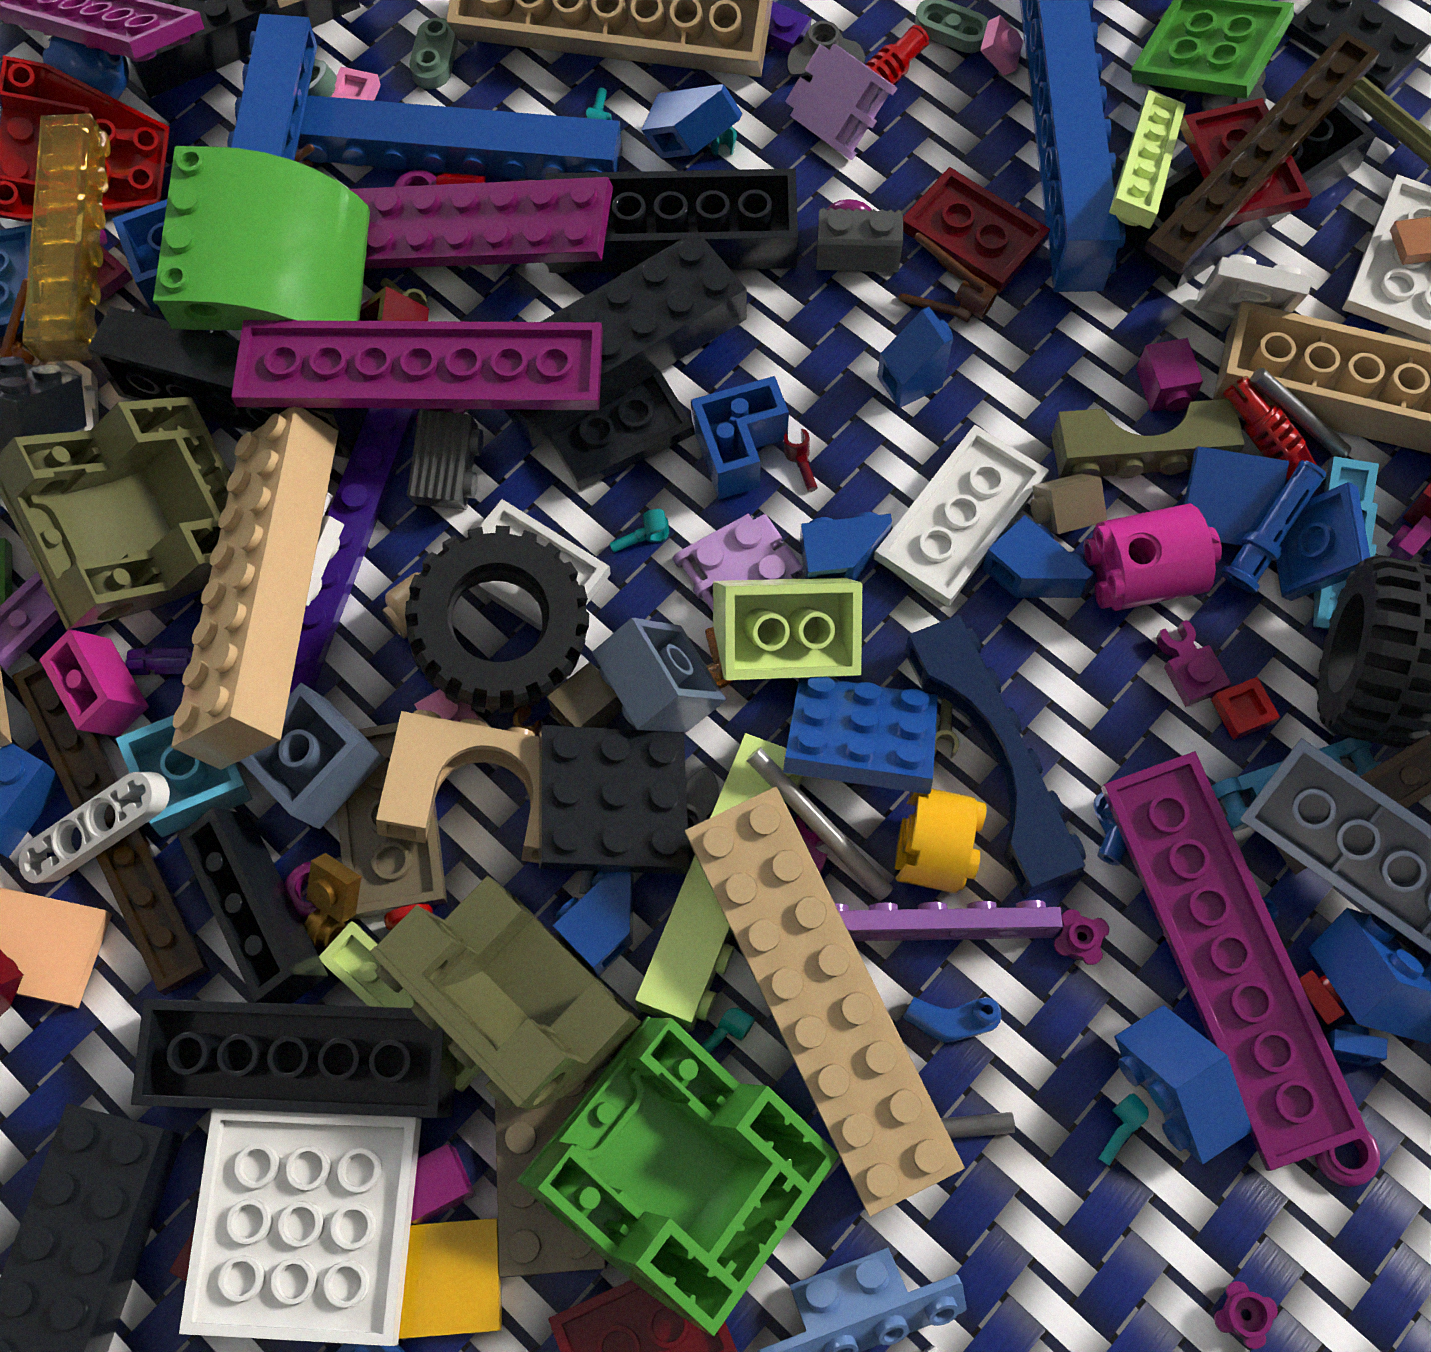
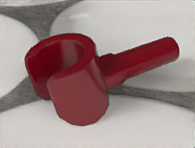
M801 429L802 443L800 444L791 443L788 440L787 433H785V457L789 461L795 462L797 467H799L807 491L813 492L817 490L818 487L808 459L810 454L809 433L807 430Z

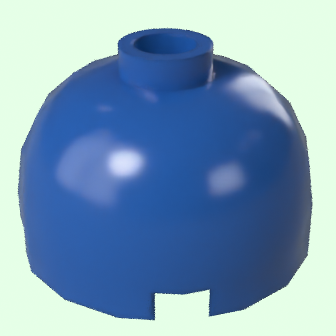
M53 35L49 38V48L43 52L44 63L116 100L120 98L127 87L129 79V68L125 56L119 54L111 55L108 51L98 48H87L84 44Z

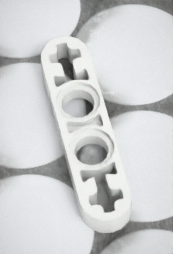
M157 772L129 773L28 841L22 847L19 854V868L24 879L31 883L61 880L159 815L166 808L169 801L170 791L166 779ZM141 796L142 802L132 803L130 799H137ZM109 804L112 805L116 815L115 823L111 829L107 827L104 820L105 810ZM76 827L82 835V844L78 851L74 849L71 841L73 830ZM54 852L56 855L47 858V853Z

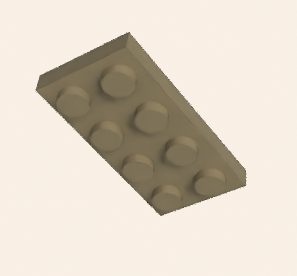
M398 723L358 729L386 759L337 810L342 864L362 876L356 915L350 918L351 920L383 915L394 909L413 904H429L434 906L447 903L435 802L426 843L377 835L376 817Z
M597 1072L563 1097L538 1109L519 1108L515 1104L507 1109L495 1099L499 1277L607 1269L604 1258L570 1231L516 1182L597 1080Z

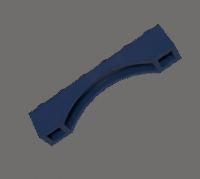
M958 615L910 633L907 639L905 654L923 691L928 694L938 695L940 700L946 699L953 706L952 708L963 715L983 736L998 761L1006 782L1010 807L1009 835L1003 857L1023 898L1027 899L1076 879L1086 866L1084 863L1086 853L1079 837L1075 833H1069L1062 819L1064 817V809L1058 795L1053 790L1048 791L1041 777L1043 769L1038 755L1032 748L1027 750L1020 736L1022 727L1016 712L1011 707L1006 708L999 694L1001 693V684L996 672L992 667L986 668L979 654L981 653V645L977 634L971 627L966 628L961 616Z

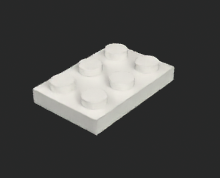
M1231 255L1229 258L1222 257L1199 291L1194 309L1234 318L1241 302L1244 301L1292 313L1308 296L1313 277L1302 275L1300 269L1289 265H1275L1273 268L1258 265L1254 258L1245 255Z
M503 499L479 526L482 527L483 534L495 533L496 525L510 526L509 534L522 536L523 531L527 530L537 534L536 542L544 547L551 542L561 550L559 558L564 563L571 561L577 570L576 580L579 585L585 587L588 600L586 605L611 574L610 566ZM502 581L485 582L473 587L540 631L542 630V615L539 605L524 589Z

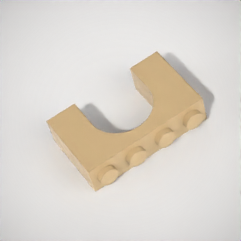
M416 710L413 713L401 711L376 817L377 835L426 843L436 794L442 782L452 772L462 766L479 762L493 763L513 772L522 781L528 792L530 815L521 860L539 863V736H535L532 731L520 727H512L508 730L491 728L485 722L477 719H462L460 722L442 719L437 713L428 710Z

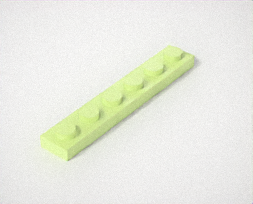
M1148 90L1141 105L1109 213L1116 215L1121 222L1127 225H1141L1148 229L1151 228L1158 214L1186 106L1185 103L1152 90Z

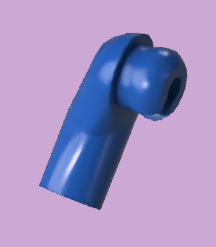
M1101 792L1095 797L1093 806L1096 817L1106 836L1097 856L1108 864L1118 866L1127 848L1104 794Z

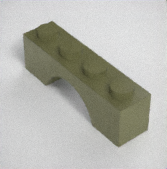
M1228 399L1190 402L1181 423L1176 428L1155 436L1137 435L1122 429L1109 418L1103 408L1059 412L1051 434L1059 479L1080 473L1097 477L1117 475L1120 478H1132L1141 473L1154 472L1174 475L1185 470H1191L1194 451L1197 446L1240 453L1245 445L1237 410Z

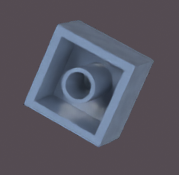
M631 618L592 651L600 665L599 672L602 679L608 686L614 689L623 705L622 712L624 717L637 730L688 732L726 701L725 696L681 625Z
M300 683L288 698L281 741L240 761L291 816L321 829L386 758L328 699Z

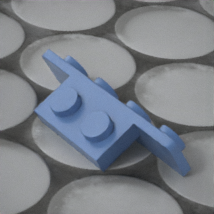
M885 1248L791 1284L792 1295L806 1332L759 1349L757 1352H862L880 1344H896L911 1332L930 1325L941 1326L954 1320L958 1314L965 1312L967 1307L963 1284L959 1276L955 1274L908 1292L889 1248Z

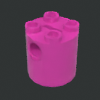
M1191 503L1099 522L1094 528L1093 538L1085 539L1083 545L1088 565H1094L1098 580L1095 584L1097 603L1101 609L1111 607L1114 611L1209 592L1214 584L1215 563L1220 561L1222 555L1221 542L1217 531L1213 527H1208L1200 510Z

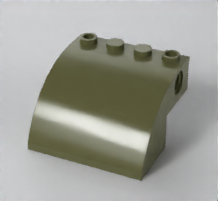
M191 396L117 402L91 430L14 437L0 452V496L66 630L140 613L201 590L209 583L212 569L210 556L218 543L221 530L218 526V521L221 513L226 508L229 495L227 482L231 474Z
M488 875L445 920L416 905L369 952L381 964L375 970L379 978L396 993H399L404 988L414 998L416 1003L411 1008L413 1013L431 1030L435 1031L440 1026L453 1039L448 1045L451 1053L469 1069H472L477 1064L490 1078L489 1082L485 1085L486 1089L507 1109L513 1104L519 1108L538 1109L563 1097L616 1056L642 1023L512 892Z

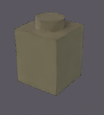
M1080 473L1032 486L1034 499L1031 501L1032 516L1036 523L1044 525L1052 533L1061 534L1107 521L1101 477Z
M588 662L547 696L552 714L563 726L603 728L622 712L623 705L614 689L605 683L599 670L591 662Z

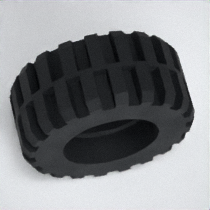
M496 525L495 533L483 534L482 527L468 530L467 538L458 540L454 535L442 542L443 550L438 554L431 552L422 562L423 570L421 573L414 575L409 587V601H406L405 618L408 641L415 663L425 674V679L434 689L439 688L443 691L446 699L457 705L460 702L471 706V710L485 713V709H499V714L511 713L516 707L525 705L527 709L539 704L541 698L547 694L550 695L573 672L586 642V633L589 628V613L586 611L587 594L585 587L579 585L576 580L578 572L571 561L564 563L559 558L561 550L551 542L545 547L537 543V534L527 530L523 531L522 536L509 534L510 526ZM491 581L508 582L527 591L538 603L542 615V630L532 649L522 657L506 662L486 661L468 653L458 642L452 626L455 605L464 592L478 584Z
M1375 555L1360 561L1356 565L1355 571L1349 574L1346 579V585L1341 589L1337 598L1338 603L1329 621L1330 626L1327 635H1325L1323 655L1319 663L1318 672H1320V676L1317 682V694L1319 695L1317 711L1320 713L1321 723L1333 734L1396 748H1404L1423 739L1426 736V730L1431 729V565Z

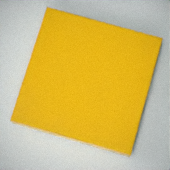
M498 1219L411 1225L399 1339L502 1331Z

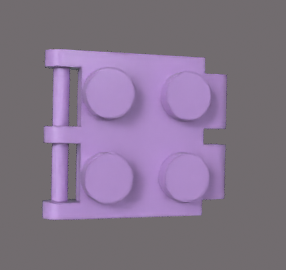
M833 43L830 50L819 44L805 67V70L813 75L812 80L809 82L799 77L785 102L794 108L790 114L792 118L842 155L853 160L857 154L854 149L868 127L873 128L877 120L874 118L888 95H894L898 88Z
M746 514L680 550L672 558L677 567L684 568L695 585L693 588L694 593L698 598H704L712 612L713 596L711 593H713V581L798 579L804 574V568L788 545L773 550L783 543L781 541L783 538L766 514L754 520L749 514ZM690 562H696L706 577L705 580L702 581Z

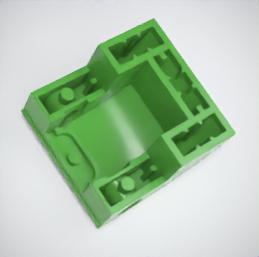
M175 146L153 302L158 304L172 329L242 330L243 320L360 321L370 216L369 207L358 195L339 181L291 159L240 148Z
M647 1016L516 1182L570 1231L627 1278L694 1326L711 1336H715L840 1155L767 1085L739 1083L672 1018H651Z

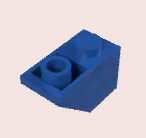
M724 84L658 93L641 130L661 159L694 155L738 122L742 112Z
M930 306L921 310L880 353L877 377L898 408L906 406L943 387L951 345L953 343V335L948 324L942 319L939 320Z
M864 512L853 518L833 520L829 517H820L813 519L809 523H802L800 550L805 579L848 578L856 581L874 560L875 551L890 533L892 525L891 513L878 515L874 512Z
M1026 515L988 548L982 567L986 573L1015 598H1080L1085 593L1094 574L1080 555L1067 551L1054 540L1053 534L1047 527L1040 523H1034Z
M599 871L591 882L593 887L580 900L577 897L570 899L556 914L555 918L558 921L553 925L557 937L596 977H599L633 944V872Z

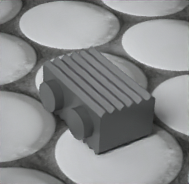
M824 207L819 210L816 270L899 272L903 247V212L897 210L894 213L891 209L889 211H884L883 209L876 211L873 209L869 212L867 209L860 211L857 208L854 211L849 208L846 210L830 208L827 211Z
M419 410L407 497L414 504L466 510L468 499L475 498L478 477L477 473L472 471L475 455L480 456L482 453L484 434L482 429H478V424L472 415Z

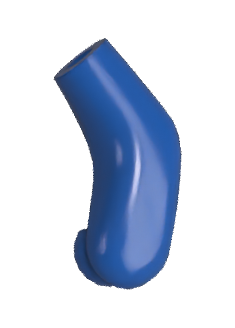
M913 997L902 1019L939 1042L952 1043L993 1031L1001 1021V1009L994 999L988 997L979 998L950 1009L934 1006L917 997Z

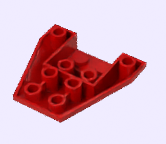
M3 55L0 73V103L2 106L0 120V218L33 222L70 217V212L74 210L82 216L140 209L161 201L170 133L169 126L46 63Z

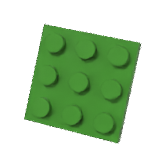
M1173 0L1131 69L1132 82L1247 99L1294 17V3L1271 0Z

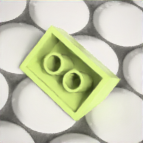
M848 578L713 581V628L723 679L750 680L861 675L862 583Z

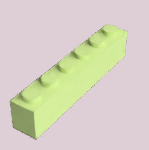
M745 733L711 817L771 789L772 787L746 760L761 747L783 770L786 748ZM785 773L798 787L800 786L803 778L802 775ZM696 856L693 858L635 998L638 1010L658 1018H672L681 1027L691 1031L694 1030L698 1019L707 1020L716 997V993L709 989L716 972L725 974L735 948L728 944L732 931Z

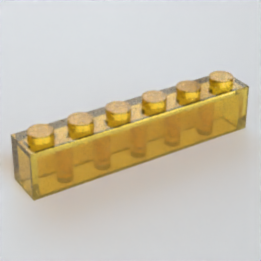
M91 113L41 116L22 340V343L40 362L92 360L88 347L98 330L94 316L95 305L100 303L101 297L97 282L98 267H101L103 264L100 230L105 228L106 223L102 199L103 193H106L108 190L105 156L110 155V141L106 131L100 129Z

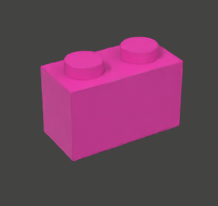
M69 629L39 659L77 730L119 737L149 708L115 645L109 638Z

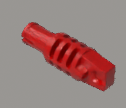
M912 25L896 43L883 46L865 65L895 85L908 73L910 61L929 45V36L921 26Z
M1244 376L1236 381L1239 389L1246 396L1245 398L1241 396L1233 384L1223 392L1225 398H1228L1246 421L1244 425L1245 433L1262 455L1268 458L1289 461L1286 475L1287 480L1291 478L1301 460L1309 461L1316 465L1305 444L1304 438L1280 407L1267 404L1250 382L1248 376Z

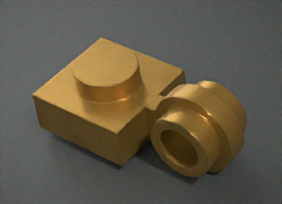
M327 853L311 860L306 900L319 908L313 911L304 923L308 936L317 948H327L346 927L344 922L356 915L362 877Z

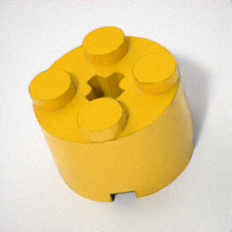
M932 788L930 794L911 792L907 804L916 807L914 813L909 814L908 818H902L895 857V869L901 871L895 877L896 881L950 893L962 891L967 878L975 879L978 872L980 850L973 849L975 833L976 831L981 832L985 822L986 803L978 802L974 797Z

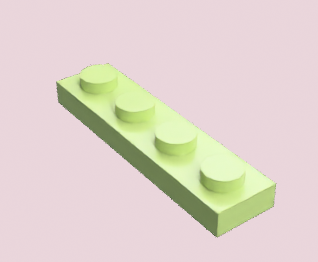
M353 921L320 954L321 962L367 1006L412 1008L416 1003L414 998L404 988L399 993H396L379 978L375 970L381 964L369 953L378 943ZM457 1059L455 1088L463 1092L482 1069L477 1064L472 1069H469Z

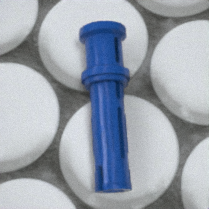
M1301 460L1298 463L1291 478L1273 502L1262 522L1255 531L1246 533L1241 541L1244 545L1231 565L1222 568L1220 574L1226 580L1247 592L1255 594L1260 586L1257 582L1271 561H1277L1281 556L1282 548L1280 544L1315 490L1327 476L1326 472L1309 461Z

